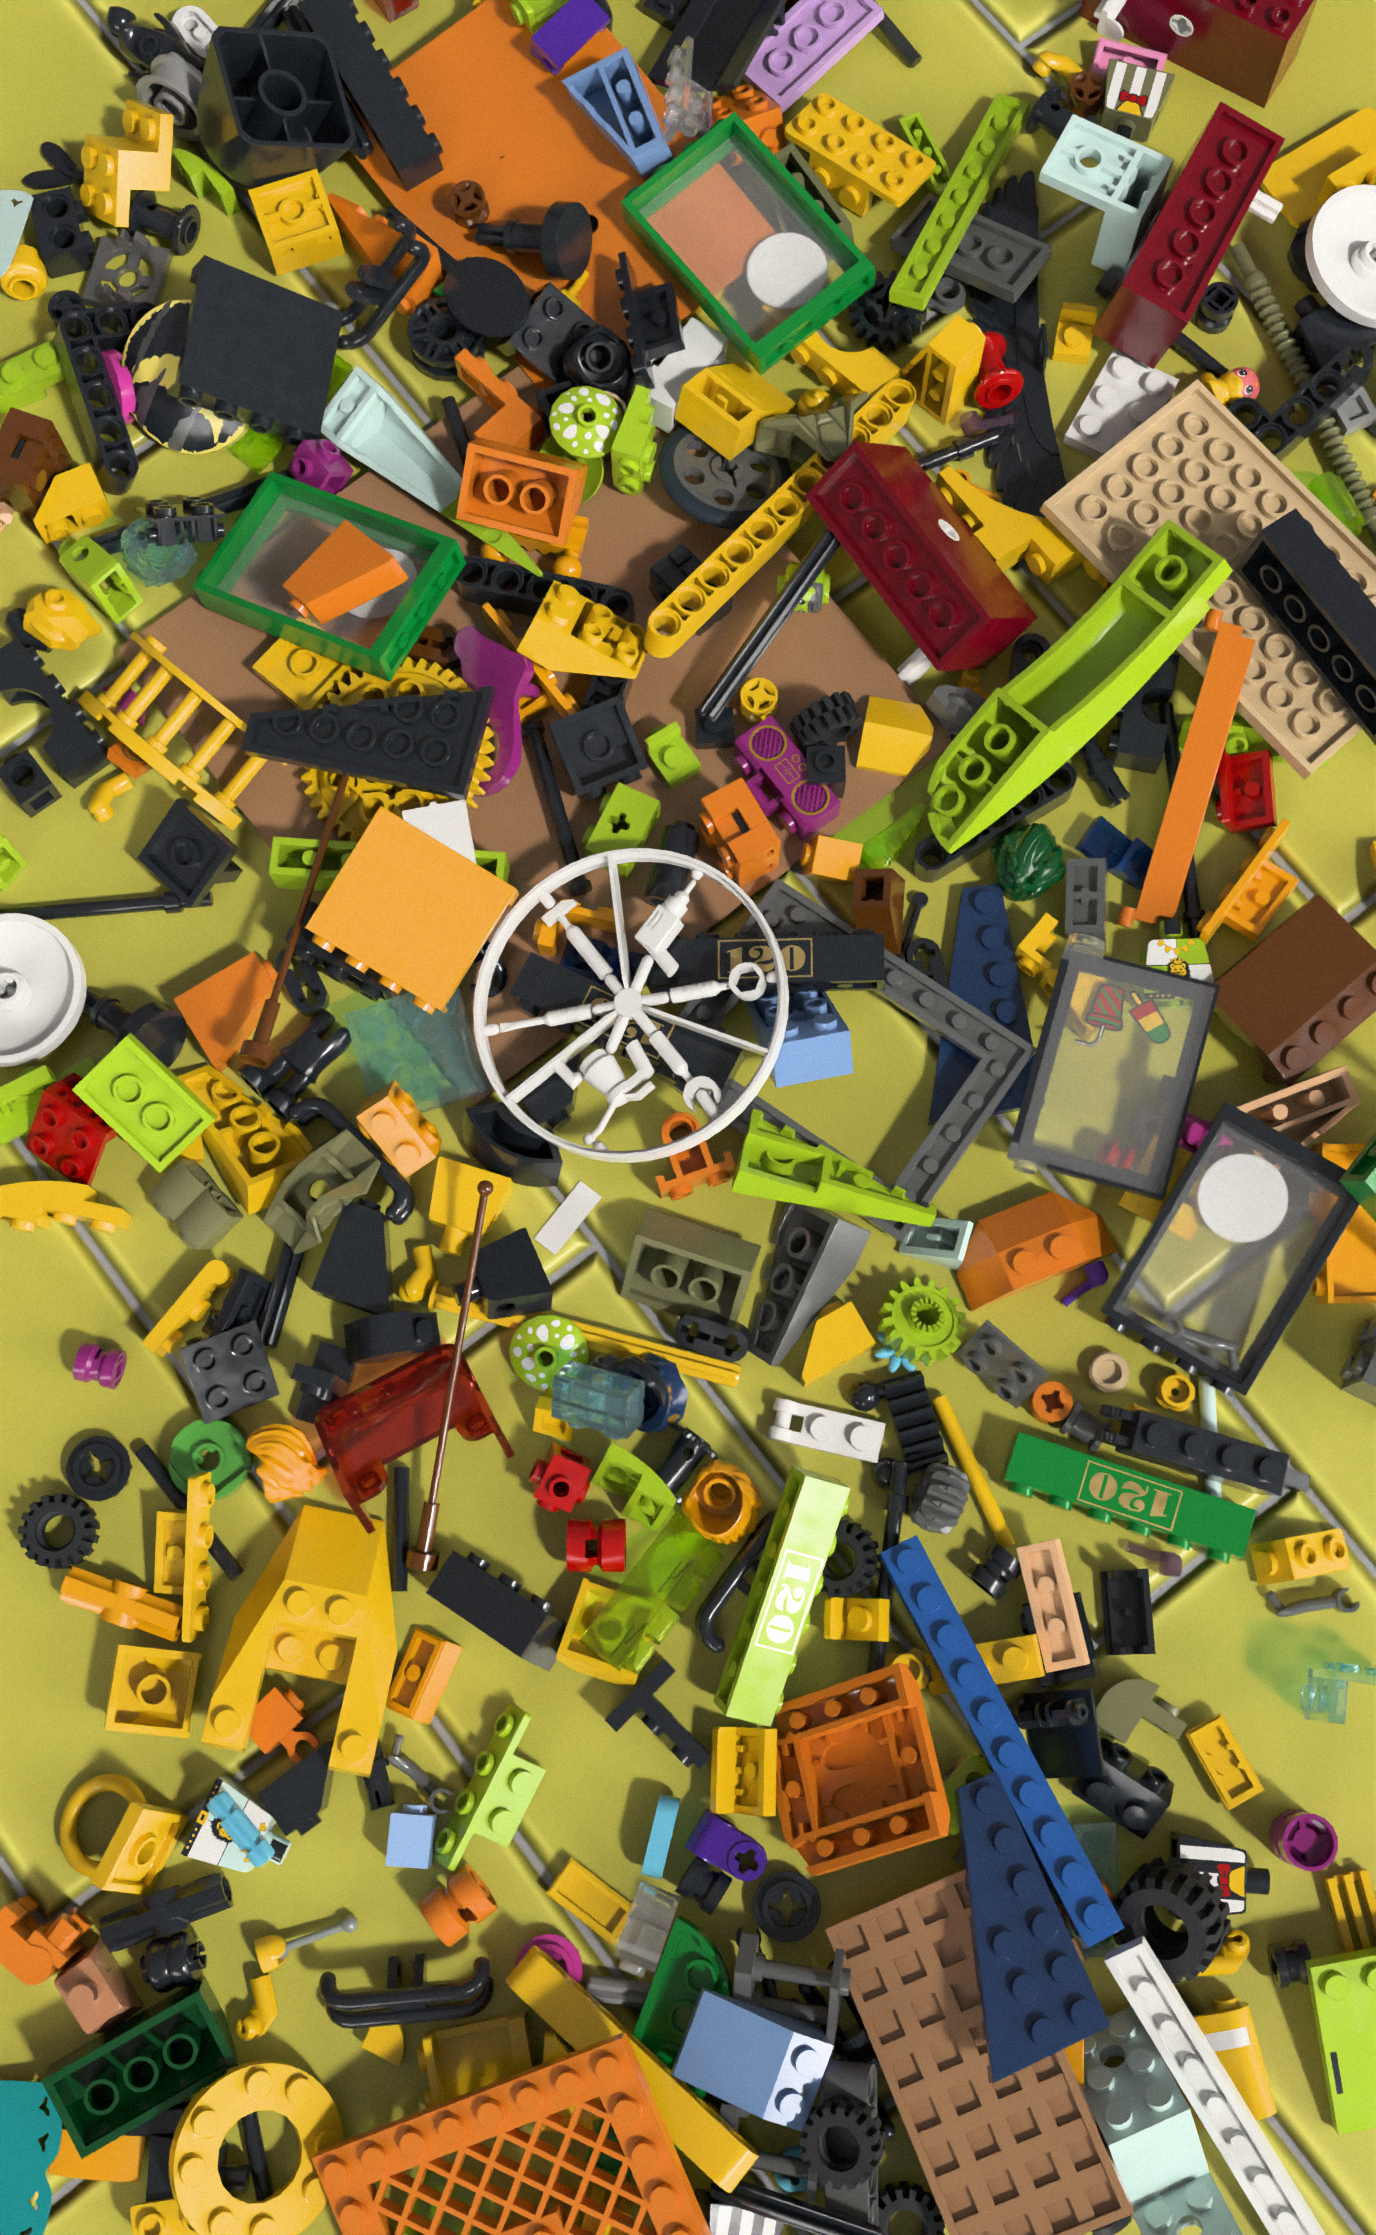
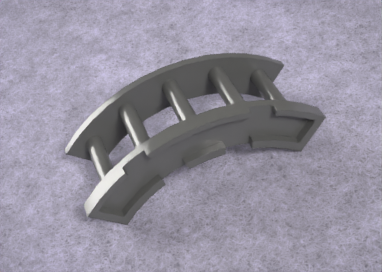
M741 1933L734 1970L733 1998L799 2021L826 2025V2036L834 2045L829 2060L835 2059L841 1995H849L852 1971L850 1968H844L845 1950L836 1948L833 1970L766 1959V1954L758 1953L759 1935ZM764 1977L829 1988V2007L763 1996V1991L756 1990V1981L762 1982ZM825 2072L821 2080L818 2106L824 2102ZM721 2103L720 2116L738 2132L740 2117L748 2119L751 2113L733 2104ZM812 2106L808 2118L817 2107ZM756 2150L759 2157L751 2166V2169L808 2179L807 2202L816 2203L818 2186H825L818 2182L821 2175L817 2172L811 2175L807 2170L811 2164L809 2160L803 2162L802 2158Z

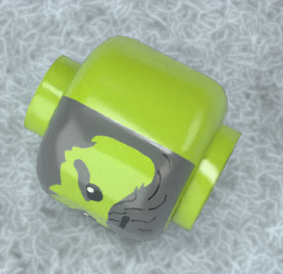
M790 563L786 568L785 575H778L776 597L800 563ZM823 569L793 612L818 613L822 609L823 604L829 605L831 574H825Z

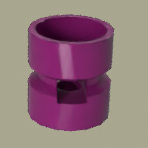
M1289 1809L1280 1813L1271 1823L1269 1843L1273 1853L1281 1861L1305 1871H1319L1326 1868L1335 1859L1338 1851V1837L1333 1826L1325 1818L1303 1810Z

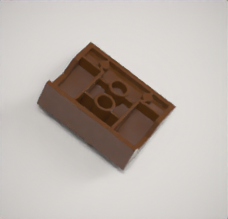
M1314 895L1213 982V984L1220 985L1214 1011L1228 1030L1248 1043L1264 1066L1262 1078L1267 1084L1290 1086L1376 1011V950L1320 895ZM1211 987L1205 992L1212 1000L1215 988Z

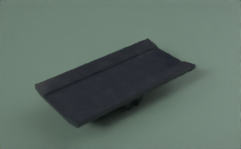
M691 0L647 77L653 84L666 88L714 92L735 90L766 35L778 36L779 32L774 28L775 19L776 25L785 24L786 0Z

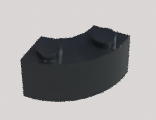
M503 1102L465 1108L461 1134L469 1151L481 1165L490 1172L511 1178L512 1182L531 1187L557 1186L563 1163L557 1146L533 1132L511 1115ZM544 1128L545 1130L554 1134L552 1128Z

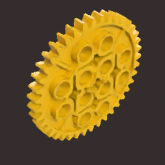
M406 657L403 665H400L390 682L364 671L361 678L351 672V684L347 686L339 681L338 687L341 693L336 695L328 692L327 696L331 704L346 706L358 704V701L380 699L383 697L389 698L419 693L420 697L442 695L443 691L458 690L460 693L473 690L467 687V684L460 677L456 678V675L447 668L444 671L436 662L430 666L425 659L421 658L416 664L410 657ZM319 704L317 706L318 709L322 708L323 704ZM486 726L466 799L467 807L473 809L478 807L472 799L473 795H485L486 793L479 786V782L491 780V777L483 771V768L494 766V762L485 755L495 751V747L489 741H486L494 736V732L488 726ZM304 767L309 772L302 775L301 780L310 785L304 792L313 799L309 805L319 812L317 818L326 824L342 775ZM349 776L332 832L337 834V837L343 841L358 842L380 806L403 819L402 811L412 809L418 803H421L420 807H426L432 801L442 804L462 799L401 787L402 791H399V786L379 782L374 783V781Z

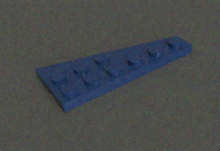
M1000 883L964 888L960 897L949 973L950 991L1033 1045ZM943 1036L940 1037L928 1126L937 1123L979 1063L978 1059ZM1035 1054L992 1115L1020 1111Z
M997 1771L954 1789L960 1842L964 1849L966 1874L964 1876L971 1908V1916L969 1918L977 1987L981 1993L984 2019L982 2021L983 2038L986 2039L989 2083H995L1110 2027Z

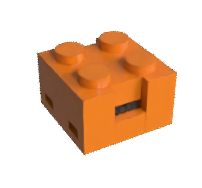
M742 777L701 798V814L698 815L702 827L698 828V831L708 849L716 847L721 859L717 860V863L724 875L729 879H733L742 888L779 868L781 841Z

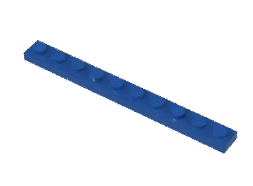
M915 1535L880 1553L879 1558L990 1771H997L1026 1839L1083 1949H1087L1124 1929L1123 1923L918 1536Z

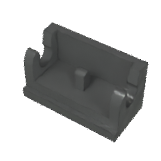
M1106 858L1066 859L1065 935L1070 936L1072 943L1079 944L1081 938H1091L1095 945H1106L1108 881Z

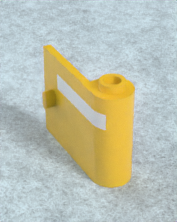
M1237 1995L1214 1999L1212 2001L1214 2007L1208 2009L1205 2014L1196 2015L1193 2018L1255 2120L1268 2118L1274 2115L1277 2110L1249 2003L1239 2002ZM1169 2069L1191 2110L1196 2130L1205 2129V2126Z

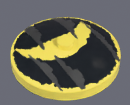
M192 300L169 301L146 313L133 328L125 345L122 367L127 366L131 373L136 399L135 412H132V414L150 437L171 450L185 454H207L226 449L239 441L250 429L248 424L237 420L227 421L220 419L214 415L213 411L202 407L193 408L185 406L178 401V398L167 394L168 388L176 380Z

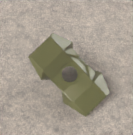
M867 391L838 398L828 410L812 415L800 416L784 413L760 420L753 442L755 452L795 460L802 464L817 452L828 462H836L852 445L854 415L869 398Z
M347 1129L341 1131L312 1148L297 1167L279 1184L263 1222L270 1226L291 1247L294 1254H299L322 1243L320 1232H323L334 1220V1217L342 1211V1205L347 1206L355 1196L367 1194L381 1162ZM324 1180L329 1184L331 1191L323 1194L314 1202L310 1196V1188L314 1182Z

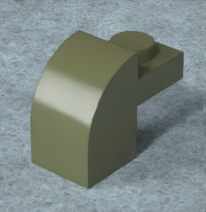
M1136 1678L1118 1679L1103 1687L1094 1698L1099 1730L1120 1743L1125 1744L1140 1718H1143L1168 1736L1177 1739L1180 1738L1187 1724L1177 1718L1181 1711L1162 1698H1158L1156 1703L1152 1701L1160 1686L1148 1680Z

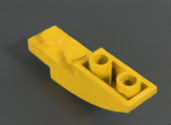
M27 1181L0 1186V1219L10 1221V1228L23 1232L33 1233L35 1227L48 1230L52 1218L55 1222L70 1226H76L77 1220L91 1223L90 1229L114 1234L115 1228L128 1231L132 1215L122 1208L96 1203L98 1192L89 1185L64 1181Z

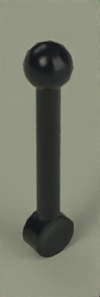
M923 892L916 893L912 899L914 909L901 946V954L896 955L906 963V952L911 943L921 909L926 907L928 903V896Z

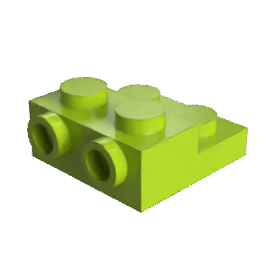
M637 384L611 447L613 486L618 487L620 491L628 495H641L645 483H652L657 469V461L653 460L657 448V443L653 442L656 425L652 424L655 406L651 405V389Z

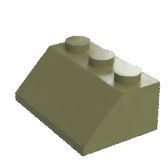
M648 1208L636 1233L620 1296L677 1316H681L690 1309H700L737 1322L753 1276L761 1245Z

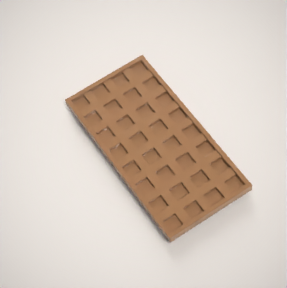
M966 1868L825 1929L834 1953L836 1948L845 1950L844 1968L852 1969L850 1992L949 2235H1083L1134 2214V2208L1065 2049L995 2083H989L986 2039L983 2038L982 2021L984 2019L981 1993L977 1987L969 1918L971 1916V1908L964 1876Z

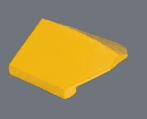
M870 696L856 768L907 777L931 748L934 727L919 704Z

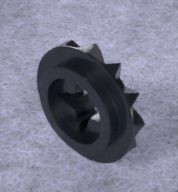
M94 1436L83 1440L72 1450L67 1461L66 1476L70 1487L77 1495L90 1501L101 1502L116 1497L129 1484L130 1471L133 1468L128 1455L129 1451L117 1440L107 1436ZM91 1455L101 1462L114 1460L105 1469L108 1482L97 1475L86 1478L95 1469L94 1459Z
M786 1870L769 1875L761 1883L754 1897L753 1910L757 1924L767 1936L780 1942H795L808 1936L816 1927L821 1913V1902L819 1894L811 1881L804 1875ZM785 1888H789V1894H791L793 1902H798L799 1905H806L805 1908L799 1907L798 1910L791 1912L789 1925H785V1918H783L781 1910L775 1909V1907H768V1904L782 1901Z

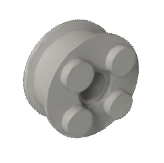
M175 52L156 56L151 63V74L141 77L136 84L138 99L174 115V136L187 141L201 140L197 126V107L203 74Z

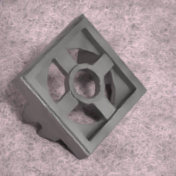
M123 228L118 233L117 239L101 236L82 297L85 305L104 307L135 302H150L158 306L173 258L171 250L152 246L150 241L138 231L135 232L134 238ZM123 254L129 255L127 264L118 270L105 268L106 264L114 257ZM142 258L151 263L154 277L142 275L139 270ZM133 272L139 276L137 283L131 287H124L119 284L121 276L125 273ZM101 280L115 283L118 291L114 292L110 285L106 283L102 286ZM141 288L147 289L139 296L133 297L132 295Z

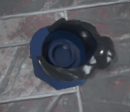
M609 1353L599 1356L591 1362L589 1379L597 1388V1402L605 1411V1415L616 1422L619 1428L637 1429L645 1433L653 1431L659 1433L670 1427L673 1423H678L683 1418L689 1392L680 1377L675 1363L652 1353H648L641 1358L631 1355L623 1359L618 1355Z

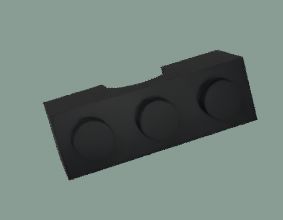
M1171 654L1140 690L1113 716L1119 719L1117 730L1111 729L1107 752H1113L1112 760L1116 765L1115 767L1156 774L1163 760L1168 725L1156 723L1146 718L1141 706L1146 703H1168L1174 691L1180 655Z

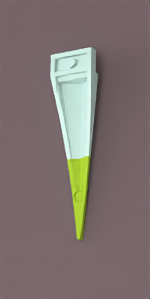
M356 366L326 407L320 432L346 453L538 577H543L539 567L509 532L456 519L462 476L397 399L365 370Z

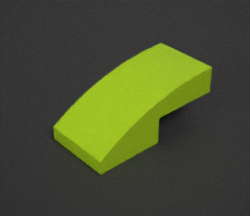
M176 148L172 151L181 176L198 199L211 192L228 217L241 211L234 188L214 167L200 157L183 149Z

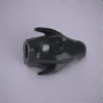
M154 13V16L164 28L136 20L121 25L118 28L117 35L121 53L144 71L142 74L128 72L130 78L139 81L141 77L150 75L151 63L154 58L161 54H169L170 52L179 54L186 62L193 65L203 74L205 65L202 60L189 50L177 26L163 15Z

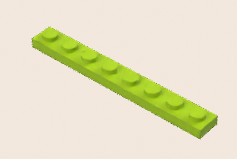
M1000 93L996 94L889 290V302L924 311L1030 113V101Z

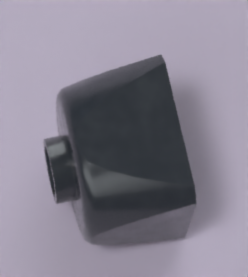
M219 26L213 32L200 87L197 126L205 150L213 162L227 176L242 186L253 189L317 169L320 174L354 145L357 137L331 44L317 32Z

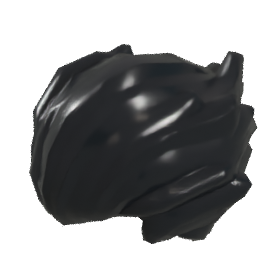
M598 323L593 327H589L575 341L570 349L565 352L562 362L565 375L571 381L573 387L590 386L614 393L621 399L625 391H627L631 378L635 376L630 361L632 355L626 342L613 333L612 330Z

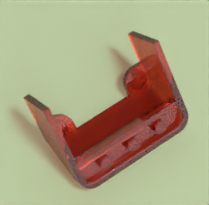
M442 1344L326 1405L315 1418V1428L342 1494L368 1534L376 1530L364 1502L376 1497L385 1489L388 1483V1473L384 1465L429 1442L440 1434L455 1344ZM461 1353L449 1430L456 1427L460 1436L467 1441H478L494 1433L509 1459L515 1453L466 1358Z

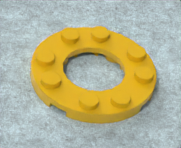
M257 2060L234 2066L226 2070V2074L216 2079L206 2089L203 2087L188 2104L179 2120L172 2139L169 2155V2179L173 2197L189 2225L200 2235H298L314 2221L328 2202L311 2158L318 2150L344 2141L339 2112L333 2099L321 2083L293 2065L280 2061ZM273 2110L285 2115L296 2130L299 2140L298 2163L291 2175V2179L283 2188L276 2190L270 2197L262 2201L245 2202L231 2196L222 2185L217 2169L219 2149L226 2133L240 2118L255 2111Z

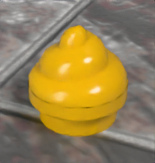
M819 388L807 390L799 398L798 414L806 416L826 411L834 404V401L825 390Z

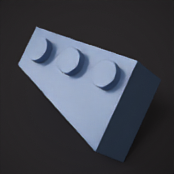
M627 47L561 80L576 106L642 178L653 174L659 166L665 163L668 164L674 159L640 72Z

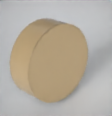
M1104 1352L1097 1355L1091 1360L1087 1369V1377L1094 1389L1102 1393H1114L1122 1389L1128 1382L1130 1375L1126 1360L1114 1352Z

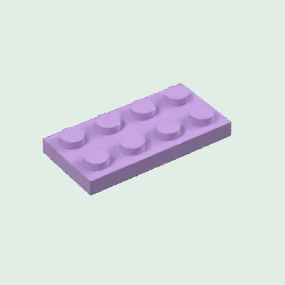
M799 0L785 13L784 25L774 24V28L779 32L778 36L766 35L742 79L781 106L783 114L884 19L883 8L873 0Z

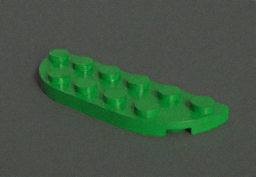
M681 1915L675 1920L633 2035L671 2070L702 1987L733 1998L730 1975L716 1945L697 1925ZM685 2082L704 2100L705 2091ZM602 2118L600 2120L596 2133H600L605 2119ZM611 2124L606 2138L620 2144ZM590 2147L585 2162L589 2163L594 2148ZM601 2152L596 2167L617 2177L623 2162ZM630 2167L628 2169L626 2177L633 2176Z

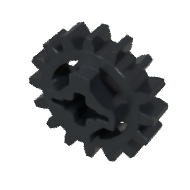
M896 270L891 271L889 278H884L881 271H878L874 286L848 306L849 313H851L849 314L850 327H854L855 337L858 339L865 336V346L868 348L874 342L879 343V351L882 352L886 344H891L895 351L898 350L899 341L901 340L910 345L912 343V333L920 335L922 332L921 322H925L927 319V309L920 311L889 302V290L897 277ZM891 303V307H890V309H889V312H887V316H886V318L884 319V315H885V313H886V310H888V306H889V304Z

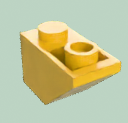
M88 462L54 477L33 521L45 543L48 544L53 541L65 540L71 534L87 527H97L103 524L105 520L115 516L92 465Z

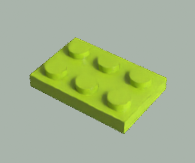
M129 1033L72 1089L159 1173L217 1118V1115L132 1033Z

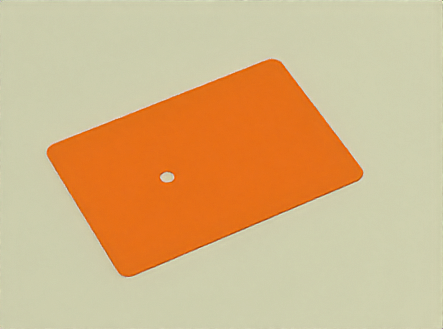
M486 0L389 72L393 79L397 76L401 78L409 94L406 100L410 107L416 104L426 121V125L423 128L427 135L433 132L437 137L444 152L439 155L444 170L411 190L406 191L351 100L350 103L374 146L373 154L367 155L365 160H360L357 155H353L390 202L457 262L466 257H487L497 260L511 268L519 276L527 289L529 298H531L537 288L549 282L561 291L562 289L568 290L575 280L552 278L544 267L541 254L521 252L519 254H510L506 251L505 247L480 245V242L475 240L477 228L468 229L458 224L449 202L451 189L457 183L465 180L475 181L481 185L490 211L486 223L506 224L509 219L543 223L549 207L554 202L572 201L581 203L586 208L588 214L598 220V228L592 233L591 256L586 268L589 277L575 298L581 302L580 309L596 323L603 324L619 338L623 339L631 355L634 356L635 350L630 348L625 332V327L630 326V321L625 319L620 303V298L625 297V292L620 290L615 274V269L620 268L618 253L626 252L636 274L639 292L671 281L676 293L680 321L700 306L624 221L621 201L630 189L635 186H641L653 174L642 178L576 106L561 81L622 50L623 46L606 27L602 32L598 31L554 76L530 53L531 37L533 35L525 23L520 26L515 20L509 7L511 4L510 0ZM635 62L675 159L681 154V151L688 143L699 139ZM719 163L647 220L713 296L745 274L749 259L754 250L763 241L776 235L772 227ZM475 206L466 207L465 210L472 209ZM517 352L512 355L539 391L556 385Z

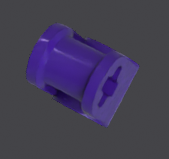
M705 1809L685 1844V1848L696 1856L716 1867H720L742 1881H753L759 1878L766 1867L767 1854L764 1847L759 1842L739 1831L735 1825L723 1817L711 1813L709 1809ZM749 1849H752L756 1852L754 1860L759 1866L757 1869L750 1866L747 1871H743L739 1868L741 1860L736 1855L738 1851L745 1854Z

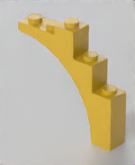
M951 466L938 473L935 485L1002 572L1025 559L1029 569L1035 575H1039L1049 585L1082 563L1087 574L1092 579L1097 580L1105 590L1112 586L1099 570L1047 518L1020 512L991 499L970 485Z

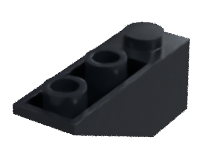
M310 900L292 957L308 966L312 962L325 968L323 972L336 982L344 984L348 980L359 986L357 991L372 1001L377 1002L381 998L391 1003L393 997L389 988L378 982L381 978L379 973L368 968L364 974L346 963L345 960L348 954L337 947L330 953L311 941L315 934L305 927L319 904ZM293 925L291 926L290 930L284 938L287 944L290 938Z

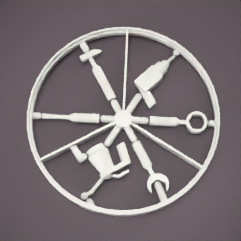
M627 848L607 851L573 862L538 883L519 900L495 932L483 958L475 988L473 1014L477 1049L489 1081L502 1102L521 1122L548 1142L570 1153L606 1162L633 1163L660 1159L688 1150L711 1138L728 1126L756 1097L772 1071L784 1040L789 1007L788 978L781 950L768 922L752 899L722 872L702 861L667 850ZM658 862L692 870L691 877L694 880L690 881L684 891H677L674 896L669 895L662 905L658 904L636 933L635 939L650 955H645L642 958L631 983L617 864ZM606 866L609 867L624 986L612 974V968L578 926L572 925L564 916L577 906V902L574 899L562 900L556 904V901L550 895L555 889L577 876ZM703 875L719 883L735 895L758 922L772 953L775 971H771L765 976L758 965L744 962L732 969L729 981L719 983L711 980L670 988V992L640 994L652 967L653 959L669 978L677 971L679 965L666 949L684 927L681 918L688 910L686 907L690 901L688 894L696 885L695 880H699ZM541 902L546 909L550 910L541 917L548 927H551L557 921L562 924L566 929L568 940L589 964L591 969H593L599 979L605 980V984L615 995L614 1001L599 1003L593 1007L589 1003L551 1010L541 1017L499 1023L500 1026L495 1023L487 1024L488 994L498 959L518 924L531 909ZM755 971L760 977L756 989L740 992L736 987L740 975ZM767 982L777 983V1012L768 1048L648 1007L664 1004L671 1000L675 1004L717 996L721 991L731 989L741 1000L753 1001L764 994ZM645 1013L764 1057L746 1088L731 1105L720 1113L707 1092H713L716 1102L720 1105L722 1095L718 1085L709 1077L699 1076L693 1078L688 1072L686 1061L669 1042L663 1032H657L656 1026ZM594 1015H605L511 1093L507 1091L496 1070L488 1036L496 1035L499 1031L502 1033L541 1024L552 1027L593 1019ZM634 1019L644 1033L650 1037L649 1042L666 1061L668 1066H670L671 1070L675 1074L682 1076L687 1082L683 1091V1099L686 1105L696 1113L693 1099L696 1097L711 1121L689 1135L664 1145L640 1150L610 1151L604 1142L597 1141L595 1138L603 1132L615 1108L626 1104L628 1101H641L655 1088L649 1081L636 1092V1089L654 1074V1069L638 1039L631 1041L626 1047V1051L637 1070L628 1080L615 1057L610 1055L617 1050L629 1020ZM614 1025L605 1050L601 1048L592 1052L581 1063V1072L573 1073L566 1063ZM556 1072L572 1090L584 1078L587 1083L607 1097L606 1100L609 1107L597 1128L592 1133L588 1132L583 1137L584 1144H593V1148H588L564 1140L545 1130L527 1116L517 1103Z

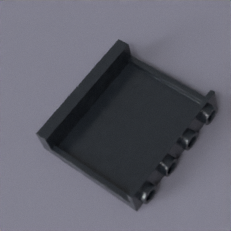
M204 255L192 268L190 282L194 283L195 287L176 380L168 388L167 394L178 398V401L185 406L193 408L202 407L213 411L214 415L220 419L227 421L237 420L248 424L249 428L257 433H272L284 438L283 440L287 444L292 446H298L303 440L317 439L320 436L344 312Z

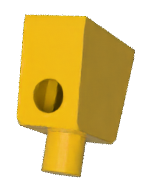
M439 1156L429 1211V1221L431 1224L445 1229L438 1250L461 1257L467 1236L473 1238L480 1198L477 1186L479 1182L488 1180L493 1184V1192L487 1199L481 1241H485L513 1191L514 1184L512 1179Z

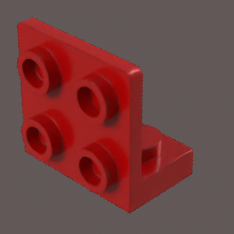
M73 1072L43 1091L25 1147L71 1182L91 1186L106 1143L119 1134L72 1091L83 1079Z

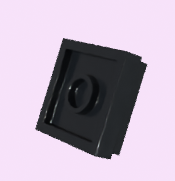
M177 798L137 857L189 908L199 907L214 884L235 882L243 871L232 860L239 848L186 798Z

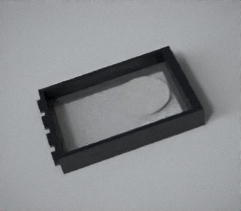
M1227 1102L1222 1103L1100 1308V1311L1107 1315L1104 1323L1123 1334L1126 1333L1128 1328L1143 1336L1139 1343L1158 1355H1161L1164 1349L1178 1357L1174 1364L1194 1376L1198 1374L1199 1370L1212 1376L1214 1379L1210 1385L1226 1395L1232 1397L1235 1391L1246 1396L1360 1205L1339 1181L1346 1170ZM1167 1314L1174 1315L1182 1321L1185 1327L1237 1343L1240 1347L1236 1349L1239 1369L1231 1370L1229 1368L1230 1363L1227 1350L1216 1351L1182 1338L1168 1340L1162 1337L1165 1334H1174L1177 1330V1323L1175 1320L1159 1321V1319Z

